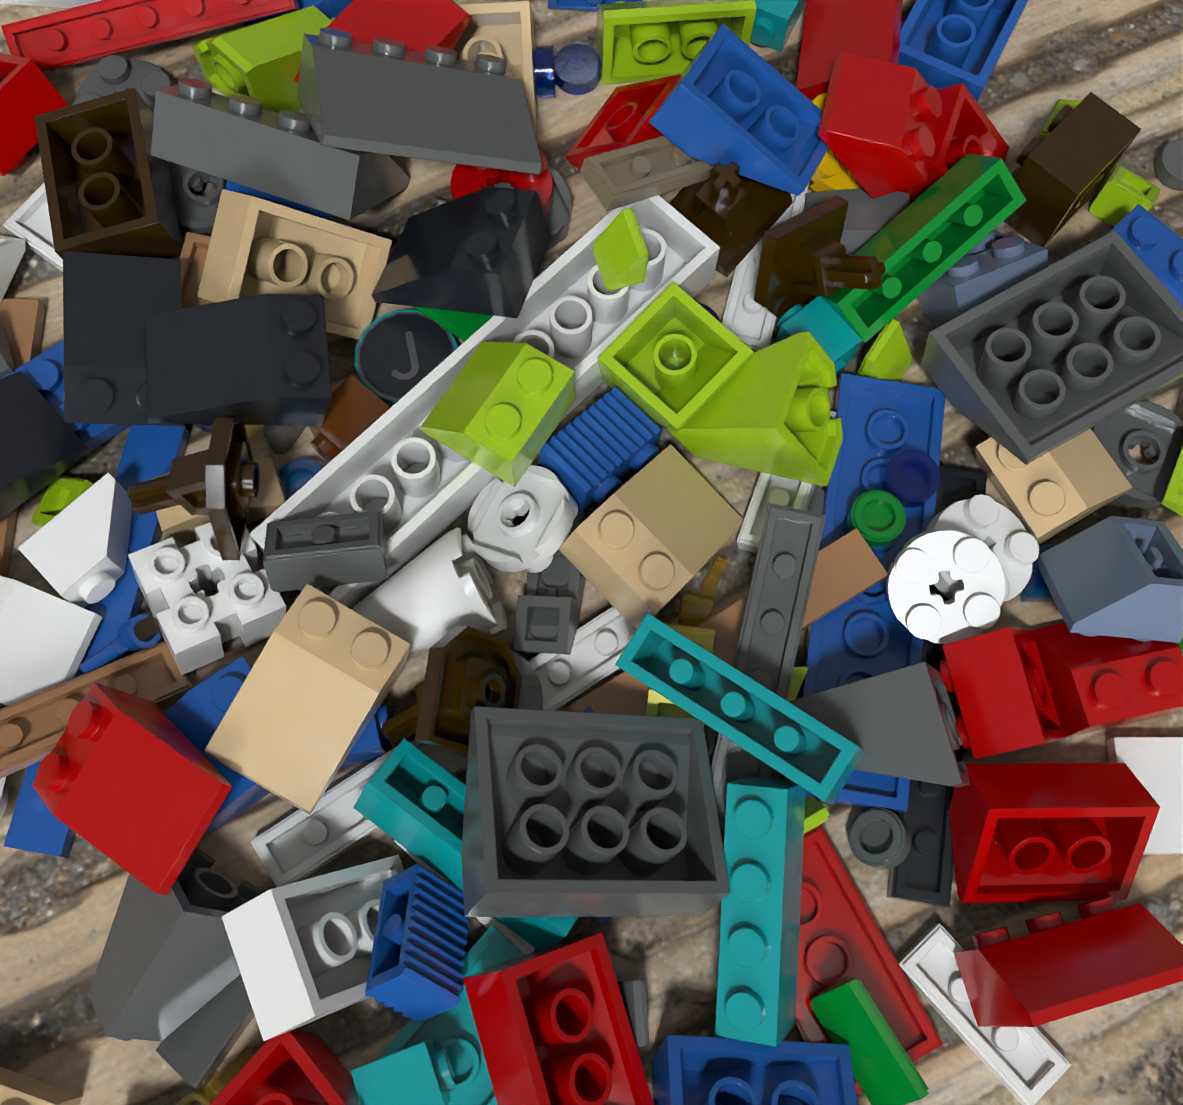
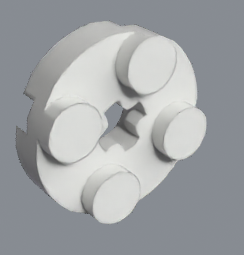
M530 465L515 487L505 481L502 482L496 477L482 489L470 509L468 530L473 534L474 544L472 543L475 552L489 565L498 570L519 572L526 569L530 573L541 572L550 565L553 554L568 537L573 521L578 513V504L561 480L552 471L541 466ZM530 510L528 517L523 523L518 526L512 523L516 515L524 516Z
M980 494L970 499L955 502L943 509L931 520L926 531L940 528L956 529L983 541L997 556L1003 568L1006 582L1003 603L1016 597L1025 588L1032 574L1033 562L1038 558L1039 546L1034 536L1027 533L1021 521L1008 508L995 502L990 496ZM948 571L939 572V580L934 585L950 600L953 598V592L960 589V579H952Z
M932 529L912 537L897 554L894 563H891L887 572L888 576L886 577L888 602L897 619L915 637L926 639L933 643L948 644L977 636L984 629L992 627L998 621L1001 611L1000 607L1006 592L1005 575L999 559L983 541L956 529ZM942 571H948L950 577L954 580L960 579V589L955 590L953 598L948 601H943L939 594H930L929 585L938 582V573Z

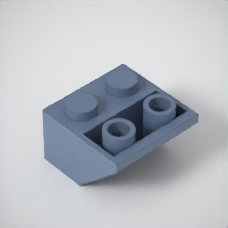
M993 230L921 293L917 300L932 326L936 329L1049 266L1047 248L1024 241L1023 237L1009 236Z
M1110 516L1039 555L1036 565L1071 633H1079L1089 637L1102 635L1132 638L1142 642L1151 640L1181 642L1183 638V550L1164 521Z

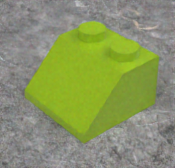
M672 282L597 359L601 378L612 389L614 386H618L654 421L678 432L753 356L754 351L676 283Z
M482 341L420 426L421 431L515 487L575 401V371L527 343Z

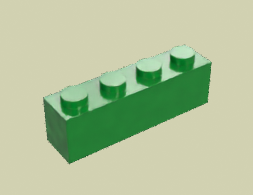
M967 153L854 254L875 256L878 262L884 263L886 273L881 276V285L874 290L841 288L828 296H821L863 339L862 342L866 343L1027 201L1002 158Z

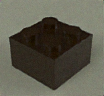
M1092 92L1075 109L1067 104L1049 125L1047 131L1050 134L1044 140L1035 136L1018 156L1016 163L1020 166L1011 175L1027 201L1007 217L1004 222L1031 243L1045 247L1103 186L1141 128Z

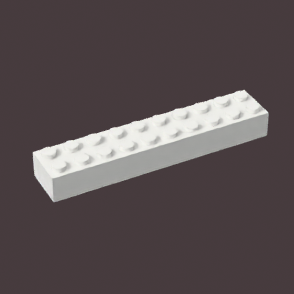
M659 195L613 209L533 280L518 318L493 316L249 535L264 553L267 523L382 511L387 558L386 579L316 588L351 609L416 557L474 503L482 489L497 477L425 434L420 428L482 341L527 343L574 370L575 401L562 418L563 420L603 382L597 357L672 282L676 283L692 298L695 297L714 279L720 247ZM630 208L631 211H634L649 252L646 278H644L642 283L610 291L605 288L593 254V244L623 209Z

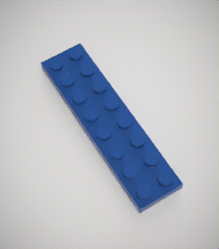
M841 373L837 382L834 412H837L836 418L841 417L843 441L828 486H825L823 514L826 515L819 551L850 532L847 525L848 512L855 500L861 494L870 490H883L893 494L900 500L906 512L905 527L897 539L888 546L871 548L886 572H888L891 563H894L897 554L904 548L903 546L912 537L926 531L929 523L935 517L946 397L939 388ZM886 579L808 627L803 667H807L808 670L801 685L799 698L921 663L923 639L915 637L893 613L886 594ZM854 770L834 803L863 808L880 807L888 809L893 813H905L908 809L910 779ZM806 790V796H813L816 800H821Z

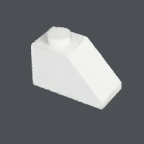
M107 473L18 547L21 553L52 587L72 604L85 608L88 604L99 602L113 590L115 581L126 571L132 517L131 501L127 496V492Z

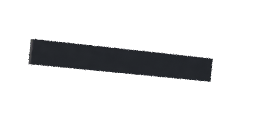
M939 464L935 516L957 501L970 499L975 495H985L987 472ZM934 584L929 585L930 594H939L943 601L949 600ZM923 639L921 663L926 662L941 673L940 660L946 659L942 647L944 644L933 643ZM948 691L955 715H960L961 711L956 693ZM960 745V749L954 750L957 762L963 761V745ZM910 779L907 812L895 814L906 822L910 830L911 848L903 862L889 869L887 898L942 908L950 907L954 857L949 807L955 787Z

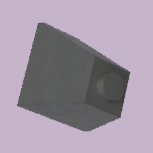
M926 662L788 701L850 740L865 752L854 770L952 787L970 785L964 760L957 762L954 750L960 749V745H963L959 730L956 728V715L948 690L943 682L941 673Z
M198 848L194 849L167 896L156 894L129 873L89 991L90 999L105 1036L123 1041L137 1039L162 1042L237 978L241 973L222 916L261 895L264 891L246 879L237 888L228 877L211 869L216 860Z

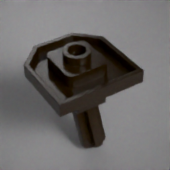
M733 161L728 166L720 162L716 163L711 170L708 180L683 187L669 203L720 247L715 270L726 277L731 274L764 236V232L769 230L793 203L789 192L739 175L740 167Z
M836 195L764 232L754 301L768 313L781 319L793 306L797 304L804 306L815 299L813 295L828 296L841 288L874 290L881 285V276L886 273L884 263L878 262L875 256L847 255L845 245L840 243L849 204L847 200Z
M223 415L215 418L209 449L173 459L169 475L131 485L127 491V496L131 501V509L139 515L181 505L191 515H208L222 560H240L251 497L258 496L260 488L259 464L254 462L243 415Z
M458 626L450 630L429 648L425 679L415 686L417 700L390 715L382 725V733L385 737L389 738L391 746L396 748L405 738L410 743L418 741L468 756L470 718L474 707L518 709L522 676L508 642L470 626Z

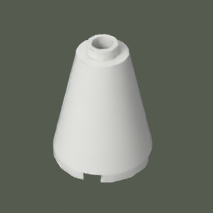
M458 527L444 534L351 608L353 611L410 643L409 653L431 648L450 630L458 626H470L490 635H496L507 629V618L501 599L492 604L490 602V599H492L490 585L495 584L482 557L475 552L472 540L467 534L461 536V528Z

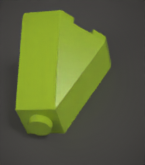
M313 5L200 40L192 46V49L205 79L224 96L229 97L231 94L251 96L262 101L263 109L279 113L281 110L300 112L302 107L297 100L298 83L294 79L300 70L304 33L319 35L320 29L326 28L335 18L329 19Z
M799 332L754 352L753 356L678 432L669 428L667 430L697 458L818 486H828L843 441L841 417H831L828 392L829 387L837 386L835 363L810 332Z

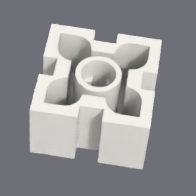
M210 522L196 527L197 542L178 549L173 537L128 554L136 581L153 617L158 619L163 638L181 676L224 657L222 643L237 636L241 637L245 647L270 637L286 614V605L280 593L270 588L265 568L259 570L257 548L247 528H245L240 560H222ZM218 590V593L213 596H205L204 591Z

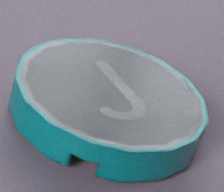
M396 310L378 317L363 330L355 347V368L361 383L391 408L458 348V345L451 332L419 310Z

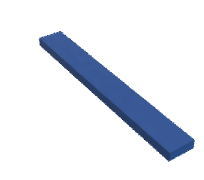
M131 425L115 480L127 492L131 485L142 483L170 472L173 459L184 456L190 436L189 431L185 426ZM132 510L126 571L115 581L113 590L99 602L88 604L84 608L100 615L102 619L80 665L110 645V642L117 638L119 626L124 621L138 616L143 593L136 581L128 554L159 542L162 531L156 511L139 515ZM127 652L121 656L116 657L106 665L118 661L122 658H125ZM79 667L74 678L84 675ZM39 761L27 767L4 847L68 858L76 832L51 813L33 788L32 784L36 779L37 770L42 762Z

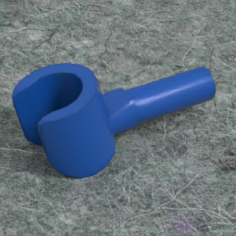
M140 614L124 621L119 626L117 638L110 642V645L78 667L83 674L105 666L127 651L135 652L151 647L160 640L161 632L151 635L144 641H140L134 634L135 624L149 615Z

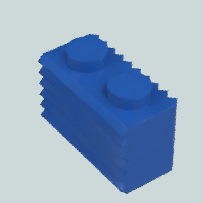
M614 386L611 392H607L603 398H599L596 404H592L580 417H576L565 429H561L557 435L544 444L540 450L537 466L547 468L561 480L570 495L577 502L578 511L582 512L594 501L601 506L622 487L623 482L620 480L632 469L638 473L660 453L657 445L663 428L618 386Z
M419 864L383 882L365 990L366 996L375 997L376 1002H384V1007H393V1012H402L403 1017H412V1022H422L458 1005L464 986V975L460 971L465 963L461 960L466 954L463 948L467 943L466 939L470 930V920L464 915L463 892Z

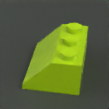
M651 0L597 4L596 37L602 85L644 82L679 74L682 75L692 59L722 23L749 46L757 9L755 0Z

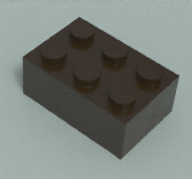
M135 88L34 116L54 249L62 259L63 251L166 259L181 255L183 243L168 161L151 155L154 114Z

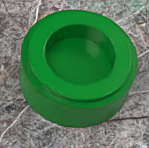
M870 490L861 494L851 506L847 516L849 531L851 532L857 528L870 548H882L893 543L903 531L906 523V512L900 500L893 494L883 490Z

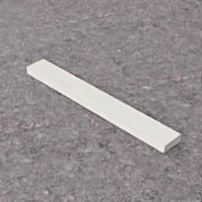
M611 607L577 629L570 655L540 653L528 661L541 683L543 710H562L622 670L615 663L636 630L614 607ZM418 741L411 742V744L455 778L467 772L468 758L457 755L453 751ZM395 748L325 792L310 815L299 809L250 841L276 887L302 881L380 829L353 807L367 782Z

